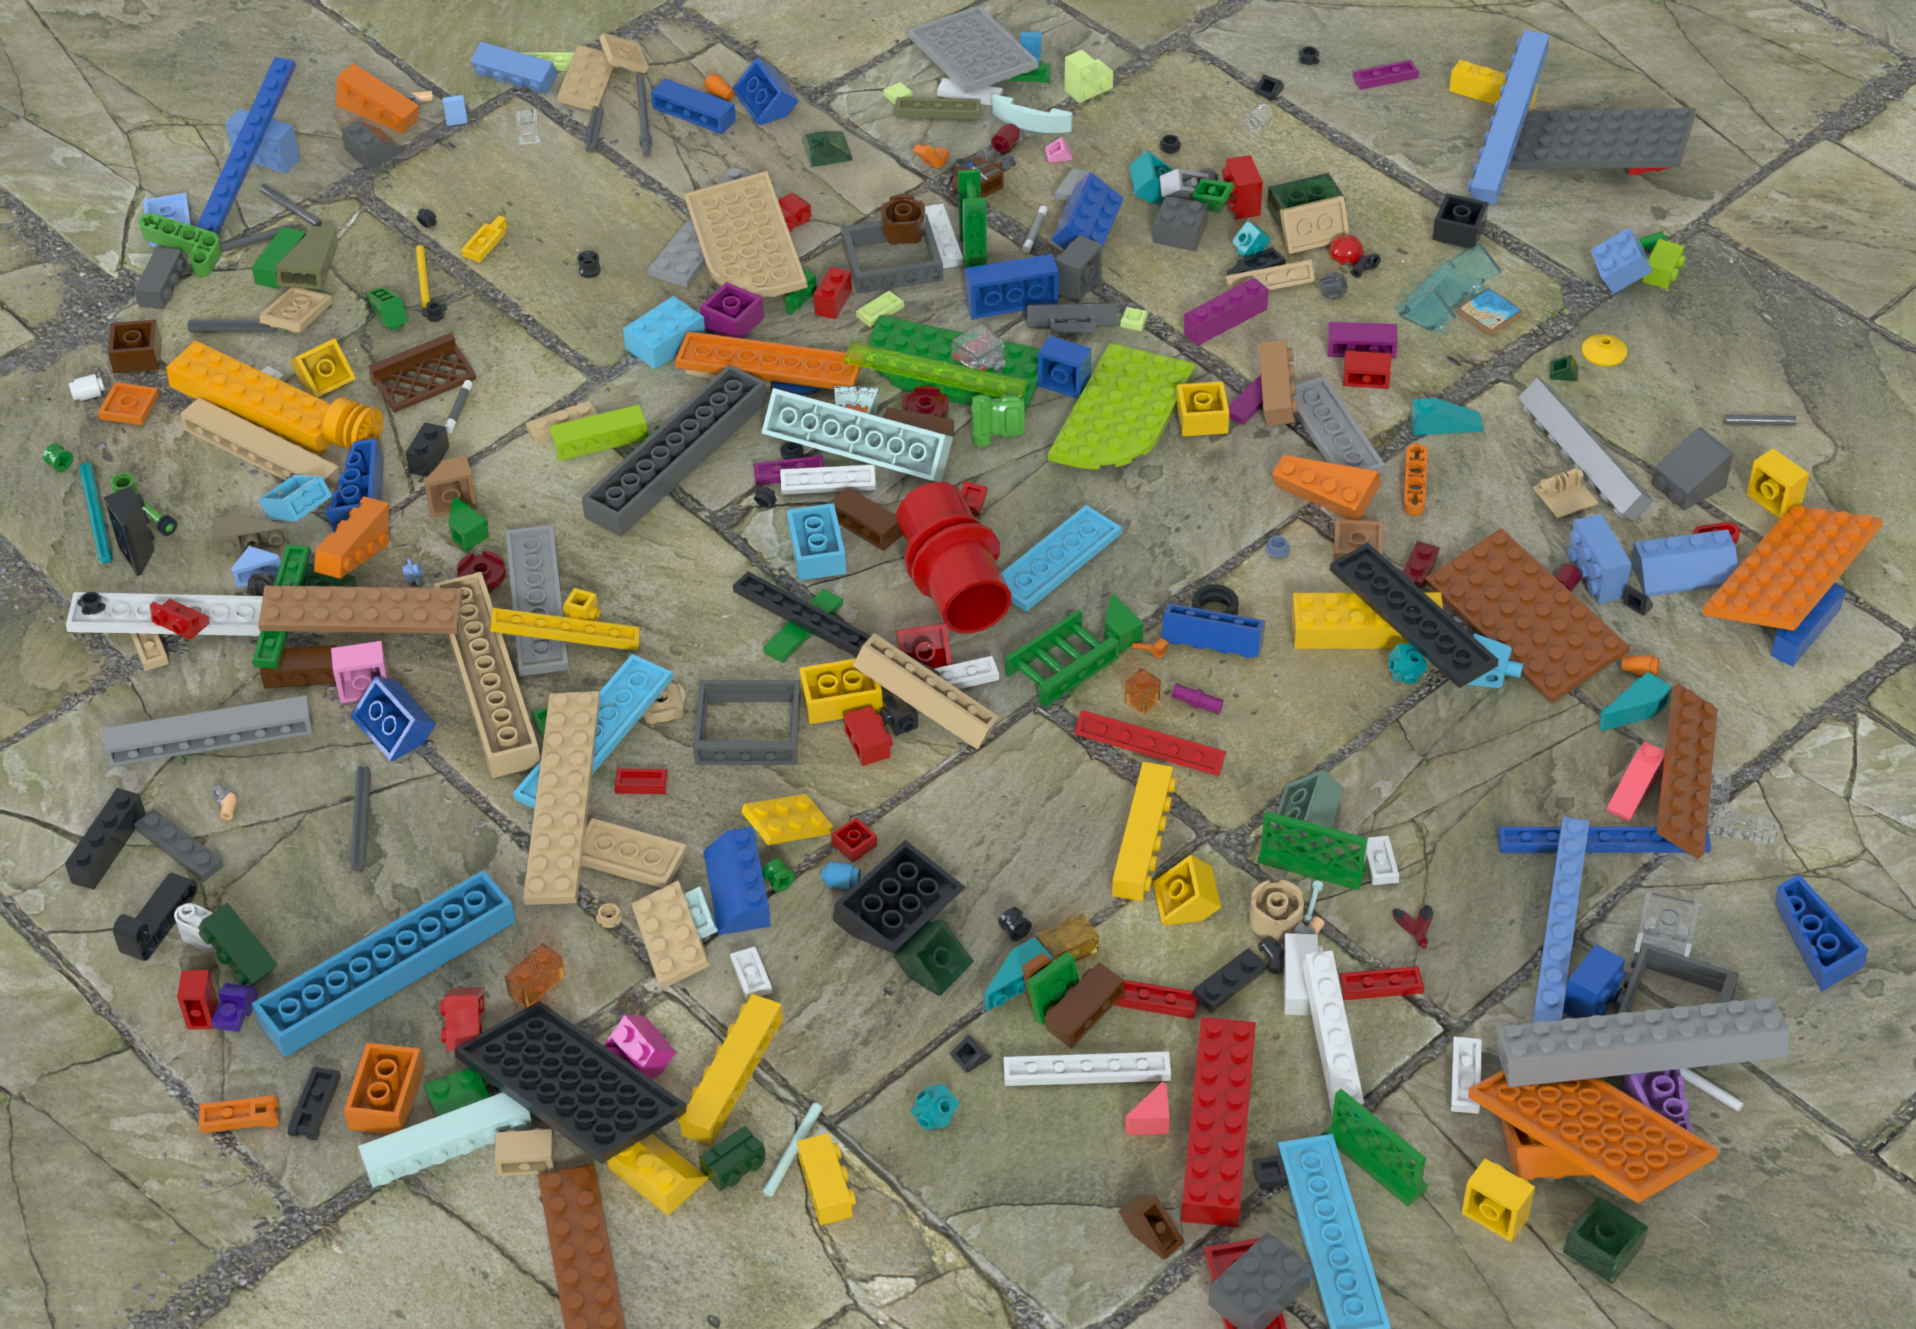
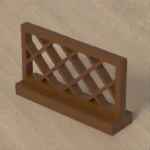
M452 333L369 365L371 382L374 386L378 387L394 413L461 386L465 380L473 381L476 379L475 372L455 344V338ZM455 354L457 357L455 362L444 360L445 357ZM430 363L437 364L435 370L423 367ZM441 365L451 367L450 374L439 372ZM456 369L464 370L468 373L462 377L454 375ZM408 372H416L414 379L403 377ZM420 374L432 376L430 382L418 380ZM436 377L447 380L443 385L434 384ZM389 380L396 381L393 387L385 386L383 383ZM400 382L411 384L409 391L398 389ZM415 386L427 388L421 394L413 392ZM395 394L406 397L404 401L397 404L393 400Z

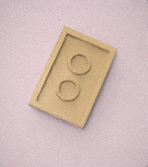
M1344 196L1332 197L1280 210L1285 249L1288 254L1329 245L1335 238L1349 235Z
M291 287L260 314V323L300 333L332 304V296Z

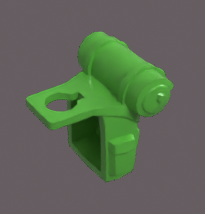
M988 394L972 398L971 436L974 445L987 446L991 443V437L996 435L1007 437L1024 434V397L1006 394L1001 395V398L991 399Z

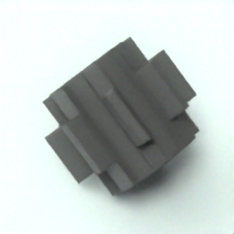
M1333 271L1324 274L1325 277L1320 279V291L1324 298L1335 300L1342 298L1343 294L1347 293L1348 285L1343 273Z

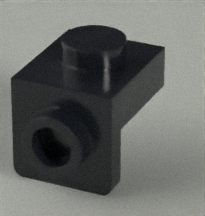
M892 696L882 699L883 710L880 711L883 723L890 726L895 736L918 728V712L915 708L902 713Z

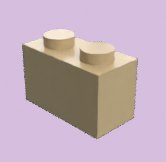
M537 1128L528 1131L508 1130L496 1132L495 1165L498 1177L553 1172L555 1168V1142L552 1129Z

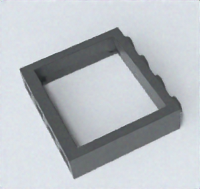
M925 214V233L922 237L926 238L932 261L863 272L860 270L854 247L887 242V238L882 233L881 221L841 226L842 245L857 294L943 281V262L927 214Z
M700 680L693 747L695 765H797L801 708L800 680ZM709 702H792L790 740H705Z
M1644 943L1640 955L1635 954L1631 967L1634 968L1633 973L1628 972L1623 987L1627 988L1626 993L1620 992L1616 1008L1619 1009L1618 1014L1630 1012L1646 968L1719 991L1721 994L1718 1003L1732 1001L1739 973ZM1709 1066L1693 1067V1068H1696V1069H1699V1070H1702V1071L1707 1072Z

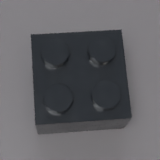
M1446 193L1434 221L1432 240L1475 250L1486 225L1489 202Z

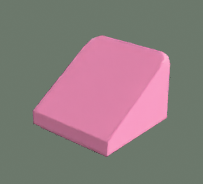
M1063 137L1044 147L1049 163L1073 159L1071 148Z

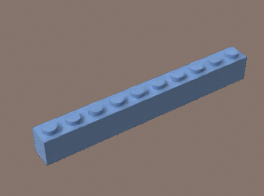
M1524 30L1522 39L1518 38L1517 53L1512 55V68L1508 69L1505 81L1507 83L1501 87V100H1497L1495 105L1496 115H1492L1489 128L1491 130L1486 131L1484 138L1485 147H1481L1479 152L1480 162L1475 163L1473 175L1475 177L1470 179L1468 184V192H1471V199L1489 202L1490 205H1497L1549 50V34Z
M1563 816L1532 1023L1562 1020L1590 822L1588 820Z

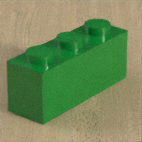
M283 226L280 228L252 266L255 284L275 289L281 288L277 286L276 266L306 235L305 231Z

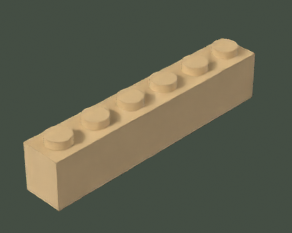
M875 633L863 644L853 664L863 674L869 676L977 750L989 737L999 719V716Z

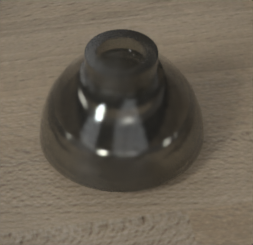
M259 572L252 575L247 584L250 596H263L264 587L274 586L277 577L267 572Z

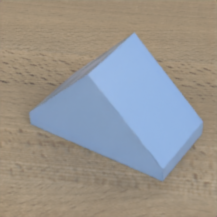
M463 95L442 98L447 126L468 123Z
M249 546L231 568L236 588L277 577L281 564L279 555Z

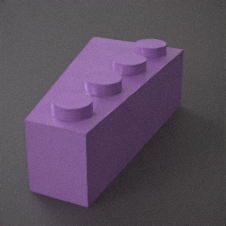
M1680 1069L1625 1075L1622 1086L1625 1094L1693 1133L1688 1116V1102L1684 1094L1683 1076H1681Z

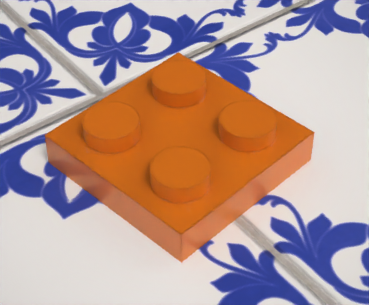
M115 382L98 411L99 419L143 425L160 395L158 388Z

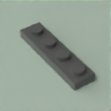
M155 809L134 823L137 832L203 882L223 867L222 860Z

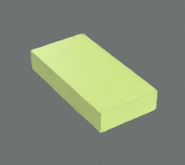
M888 291L856 310V317L869 327H873L880 315L889 317L904 308V301L891 291Z

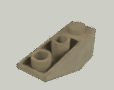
M240 515L212 518L213 539L218 555L245 551L249 546L259 549L290 544L285 524Z

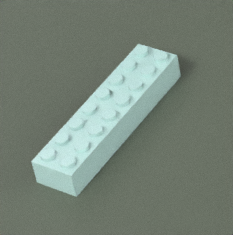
M775 388L772 390L761 432L762 434L936 482L942 481L953 440L952 436Z

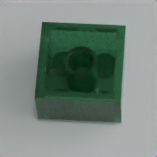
M1598 1196L1567 1233L1563 1253L1613 1284L1644 1246L1648 1226L1601 1196Z

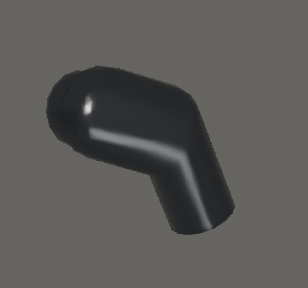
M1376 253L1361 256L1351 270V274L1359 278L1365 270L1377 268L1381 263V257Z
M1265 937L1259 942V951H1264V954L1270 957L1267 971L1272 974H1279L1284 958V949L1274 938Z

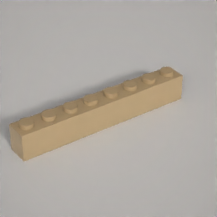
M198 398L180 413L185 431L285 481L293 475L322 476L331 493L339 486L340 469L335 463L320 458L317 454H312L302 449L299 445H294L284 440L281 436H276L266 429L250 423L246 419L239 418L230 411L215 406L212 402Z

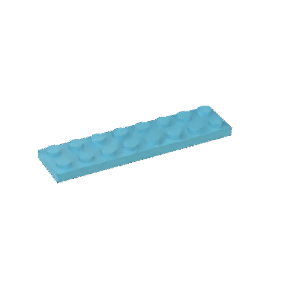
M632 654L600 691L601 702L592 775L674 679L672 671ZM541 761L512 793L514 800L535 809Z
M1333 1134L1278 1142V1154L1282 1156L1288 1177V1189L1310 1265L1313 1266L1312 1273L1328 1329H1391Z

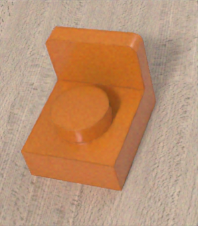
M916 144L912 150L924 163L936 169H940L947 162V158L951 154L947 149L937 147L935 150L929 145L922 146Z

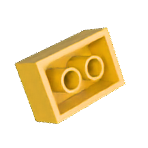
M856 659L799 668L800 687L809 724L844 719L843 714L868 706H872L875 713H880L883 710L880 684L853 666Z

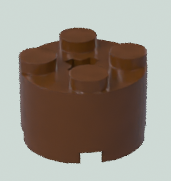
M893 195L887 203L884 202L882 204V233L887 238L889 244L919 243L922 240V236L925 233V205L921 200L920 202L915 200L913 195Z

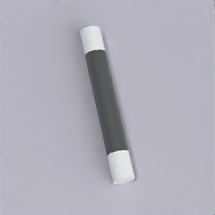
M469 380L464 381L445 424L447 433L453 432L473 386V383Z

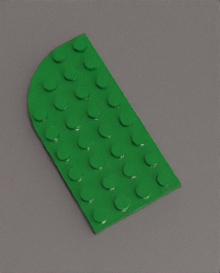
M882 315L879 316L870 335L869 355L874 369L880 376L883 375L890 380L891 385L906 392L912 393L914 388L919 386H933L940 389V393L944 396L946 394L948 401L969 406L972 405V398L978 395L988 394L991 399L1001 398V395L1006 394L1019 395V397H1024L1026 414L1038 388V352L1040 348ZM985 339L992 347V349L988 348L990 352L986 351L987 356L994 350L996 354L993 358L1001 359L997 363H1000L1004 368L997 372L992 368L997 363H991L985 366L983 371L979 372V366H968V364L976 362L970 360L971 363L967 361L962 363L953 358V356Z

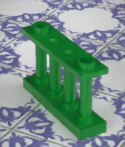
M980 169L958 171L959 240L964 242L965 270V268L987 265L985 197L981 198Z
M1079 609L1005 657V674L1010 677L1020 670L1039 686V703L1047 707L1119 658V641L1113 636L1104 642L1097 640L1082 627V611ZM1076 634L1093 649L1086 654H1081L1065 640ZM1057 646L1071 657L1074 662L1064 667L1049 655L1047 651ZM1039 658L1056 674L1045 679L1028 664Z

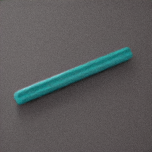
M89 462L81 463L79 469L98 558L102 564L110 563L112 561V554L92 464Z

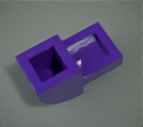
M225 983L218 993L220 1002L211 1023L215 1029L239 1032L245 1017H250L253 1011L252 1003L257 1001L259 994L253 986Z

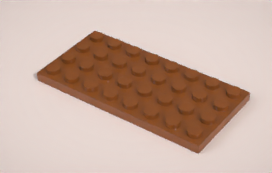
M1502 528L1425 577V584L1434 592H1441L1442 600L1474 631L1483 637L1512 648L1510 661L1524 664L1521 675L1551 704L1629 652V645Z

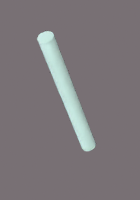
M813 1103L763 1189L764 1194L772 1197L798 1153L797 1141L806 1139L822 1111L820 1104Z

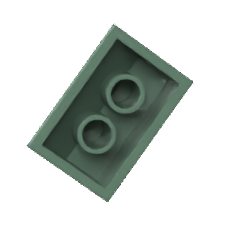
M1323 769L1287 784L1276 814L1331 828L1344 788ZM1273 823L1277 830L1283 828L1280 824ZM1297 830L1302 836L1308 835L1303 830ZM1289 833L1283 835L1288 841L1294 840ZM1323 836L1322 838L1328 842V837ZM1314 840L1309 841L1314 848L1319 847Z

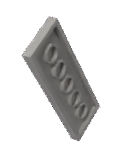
M1325 376L1296 384L1297 395H1294L1293 399L1297 400L1298 412L1295 415L1328 463L1378 471V473L1385 472L1384 462Z

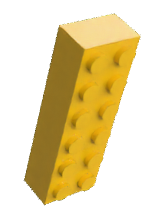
M1441 592L1425 593L1443 609ZM1293 593L1291 615L1294 649H1394L1398 644H1410L1355 593Z

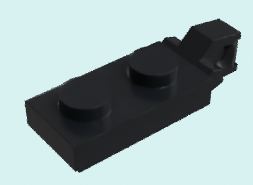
M1271 247L1237 261V265L1227 270V276L1285 265L1286 259Z

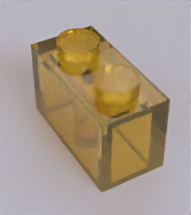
M1083 913L1069 917L1062 923L1051 928H1045L1036 934V939L1053 957V962L1066 952L1073 955L1075 962L1099 951V934Z

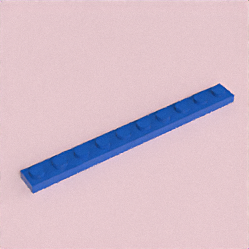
M274 57L196 227L214 232L217 236L219 235L295 70L296 64L294 60Z

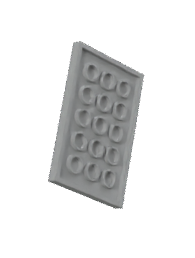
M980 6L907 30L908 37L965 93L973 92L985 86H991L996 82L1011 79L1014 76L1039 68L1038 60Z

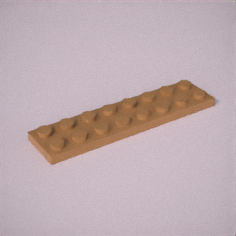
M265 586L258 627L260 631L458 634L463 593L462 588Z

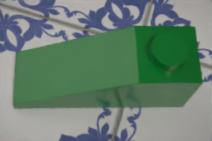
M386 286L365 293L369 304L384 327L396 330L403 327V323L408 322L401 296Z

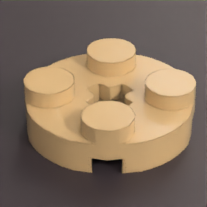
M670 682L642 715L647 723L666 722L681 718L684 715L686 694L684 688L679 683H677V686ZM663 698L664 702H658V699Z

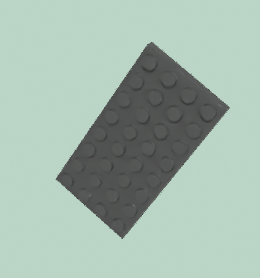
M1685 107L1672 109L1619 108L1614 110L1528 111L1509 169L1680 167L1696 117L1695 108Z

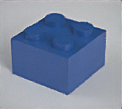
M1049 336L1038 352V387L1079 399L1091 377L1092 348Z
M1596 944L1568 980L1563 1013L1574 1019L1605 1015L1608 1010V1004L1610 1002L1615 1003L1622 991L1619 985L1626 973L1623 971L1625 959Z

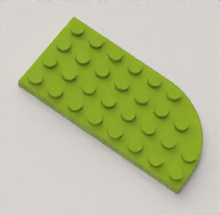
M1109 343L1048 453V461L1077 468L1099 469L1101 465L1114 464L1115 467L1132 463V459L1141 454L1145 456L1158 443L1176 409L1177 385L1189 384L1195 372L1196 364Z

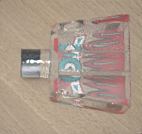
M986 322L952 340V358L977 373H982L991 367L998 372L1006 364L1003 341Z

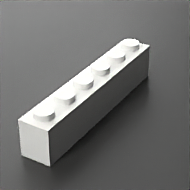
M1333 951L1305 954L1302 968L1331 1113L1333 1115L1335 1093L1339 1089L1344 1090L1362 1106L1364 1105Z

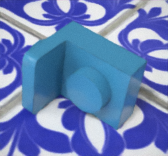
M1021 31L1020 44L1040 63L1042 33Z

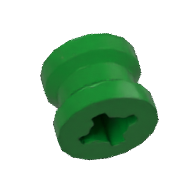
M53 443L44 450L43 461L51 465L57 472H63L71 466L73 455L68 450H64V447L59 443Z
M779 858L770 861L762 870L763 878L770 882V886L776 892L787 889L795 879V874L786 868L785 862Z

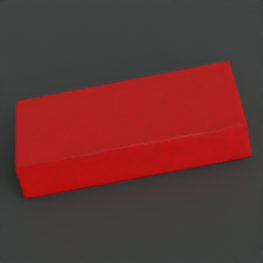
M617 768L614 786L615 794H666L668 769Z

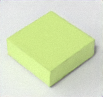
M901 82L883 90V96L895 106L897 97L913 98L912 91Z
M1126 307L1120 327L1142 331L1148 318V311Z

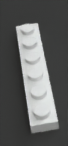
M1169 1052L1004 1057L1005 1086L1171 1081Z

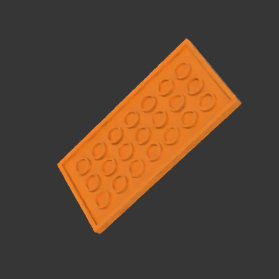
M1802 505L1791 507L1702 607L1704 616L1795 630L1883 526L1882 518L1867 514H1851L1845 511H1830L1824 508H1808Z
M1501 1071L1469 1088L1468 1098L1637 1203L1717 1158L1718 1148L1600 1078L1508 1087L1504 1072Z

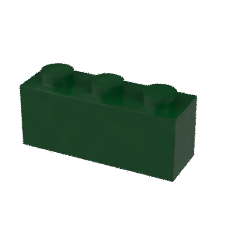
M228 902L202 920L198 926L201 939L206 944L213 946L217 951L215 953L216 957L223 965H228L234 972L232 974L233 978L239 985L254 986L277 967L276 961Z

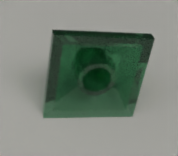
M843 131L814 132L805 134L802 137V143L811 167L852 161V155Z

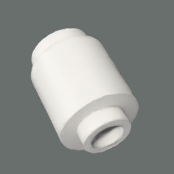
M96 374L74 379V382L69 383L74 401L79 399L84 401L102 396L101 391L105 390L102 378H97Z

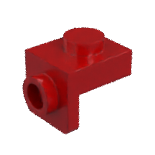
M964 481L961 493L972 514L980 516L988 488Z

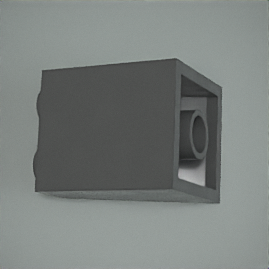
M1699 427L1655 466L1651 484L1685 511L1726 488L1734 453L1703 428Z

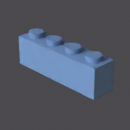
M480 42L470 61L475 73L481 77H492L499 82H509L516 87L523 86L537 93L543 92L548 94L558 75L551 61Z

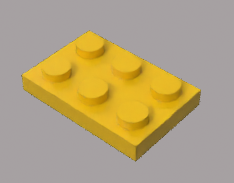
M807 794L746 803L741 810L742 814L767 845L830 835L834 827Z

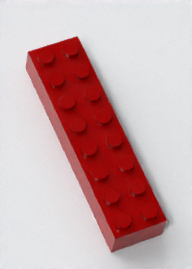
M1201 1017L1181 1222L1237 1228L1239 1226L1256 1022Z

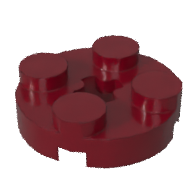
M933 386L916 387L914 392L910 394L907 392L902 401L903 410L937 417L946 416L949 409L947 395L945 394L944 396L940 393V389Z
M482 551L481 555L475 556L474 553L463 557L457 565V576L462 577L477 573V571L482 572L486 570L482 575L489 594L492 589L498 587L504 581L506 568L503 559L498 554Z

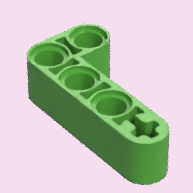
M146 213L139 219L141 232L146 241L171 249H181L182 252L190 254L189 259L193 273L198 277H207L212 273L222 255L220 241L216 233L153 213Z

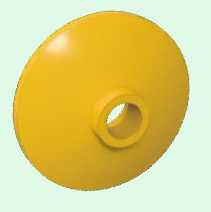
M1596 334L1588 337L1583 342L1581 348L1585 359L1595 365L1605 367L1622 363L1626 359L1628 352L1627 346L1621 339L1608 334Z

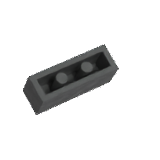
M155 248L134 289L138 307L164 309L167 302L171 300L172 292L175 286H178L182 272L186 270V260L183 259L181 249Z

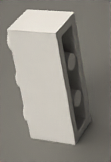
M1285 933L1284 1015L1312 1016L1302 967L1305 954L1323 952V946L1318 945L1317 934Z

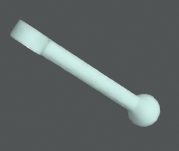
M1319 880L1314 881L1312 885L1314 891L1307 914L1303 916L1305 924H1309L1312 920V912L1318 892L1323 889V883Z

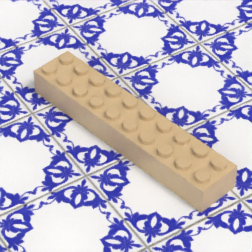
M482 572L434 583V588H462L463 596L458 634L447 635L491 777L496 778L535 768L541 761L538 744L502 633L490 632L493 606Z

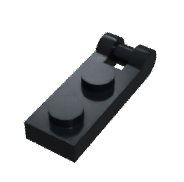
M313 1066L288 1126L289 1136L298 1137L299 1135H304L310 1140L318 1139L320 1127L341 1079L340 1071ZM303 1120H310L309 1125L302 1124Z

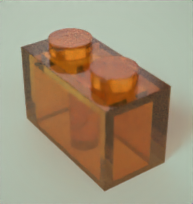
M542 943L504 976L508 996L525 1008L534 1004L565 977L562 956Z

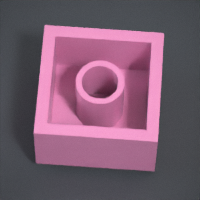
M381 641L331 648L333 672L341 703L360 701L375 676L389 679Z

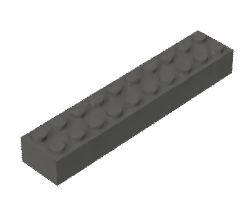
M729 364L582 497L584 517L622 537L767 403L766 382Z

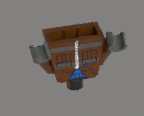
M1013 155L1003 157L1001 159L1002 162L998 164L988 162L981 157H975L967 162L961 158L956 160L954 163L955 177L952 180L954 193L958 195V171L980 169L981 198L1004 188V172L1017 165Z

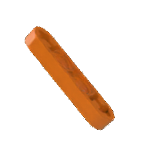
M1418 443L1407 447L1405 460L1403 510L1411 516L1421 515L1424 512L1426 501L1428 450L1424 445ZM1415 454L1419 455V460H1414ZM1412 469H1419V470H1421L1422 472H1421V473H1412L1410 470H1412ZM1416 485L1419 486L1421 489L1413 490L1410 488V486ZM1412 499H1417L1416 505H1412Z

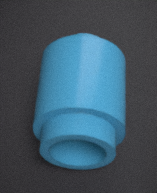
M829 861L827 866H823L821 881H825V886L837 889L850 890L861 878V868L855 867V864Z

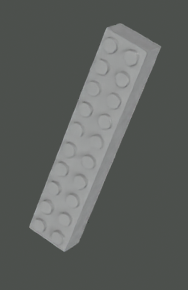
M1761 997L1752 1000H1733L1715 1004L1705 1003L1687 1007L1677 1006L1668 1009H1650L1631 1013L1622 1012L1613 1015H1594L1576 1019L1566 1018L1548 1022L1538 1021L1536 1023L1520 1025L1511 1024L1497 1027V1046L1499 1060L1508 1087L1786 1058L1788 1057L1789 1029L1775 998Z

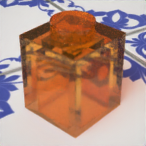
M1140 668L1125 682V703L1145 714L1160 700L1161 680Z

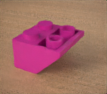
M624 1015L603 1045L650 1079L662 1074L676 1054V1051L648 1018L643 1016Z

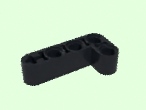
M170 873L136 918L125 914L120 915L113 926V935L119 952L142 961H147L175 925L174 914L177 908L183 904L191 903L194 899L198 883L195 880Z

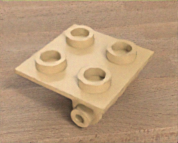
M1573 468L1571 471L1566 472V474L1562 472L1551 478L1542 479L1537 486L1533 487V490L1558 519L1599 504L1581 482V478L1584 476L1581 469Z

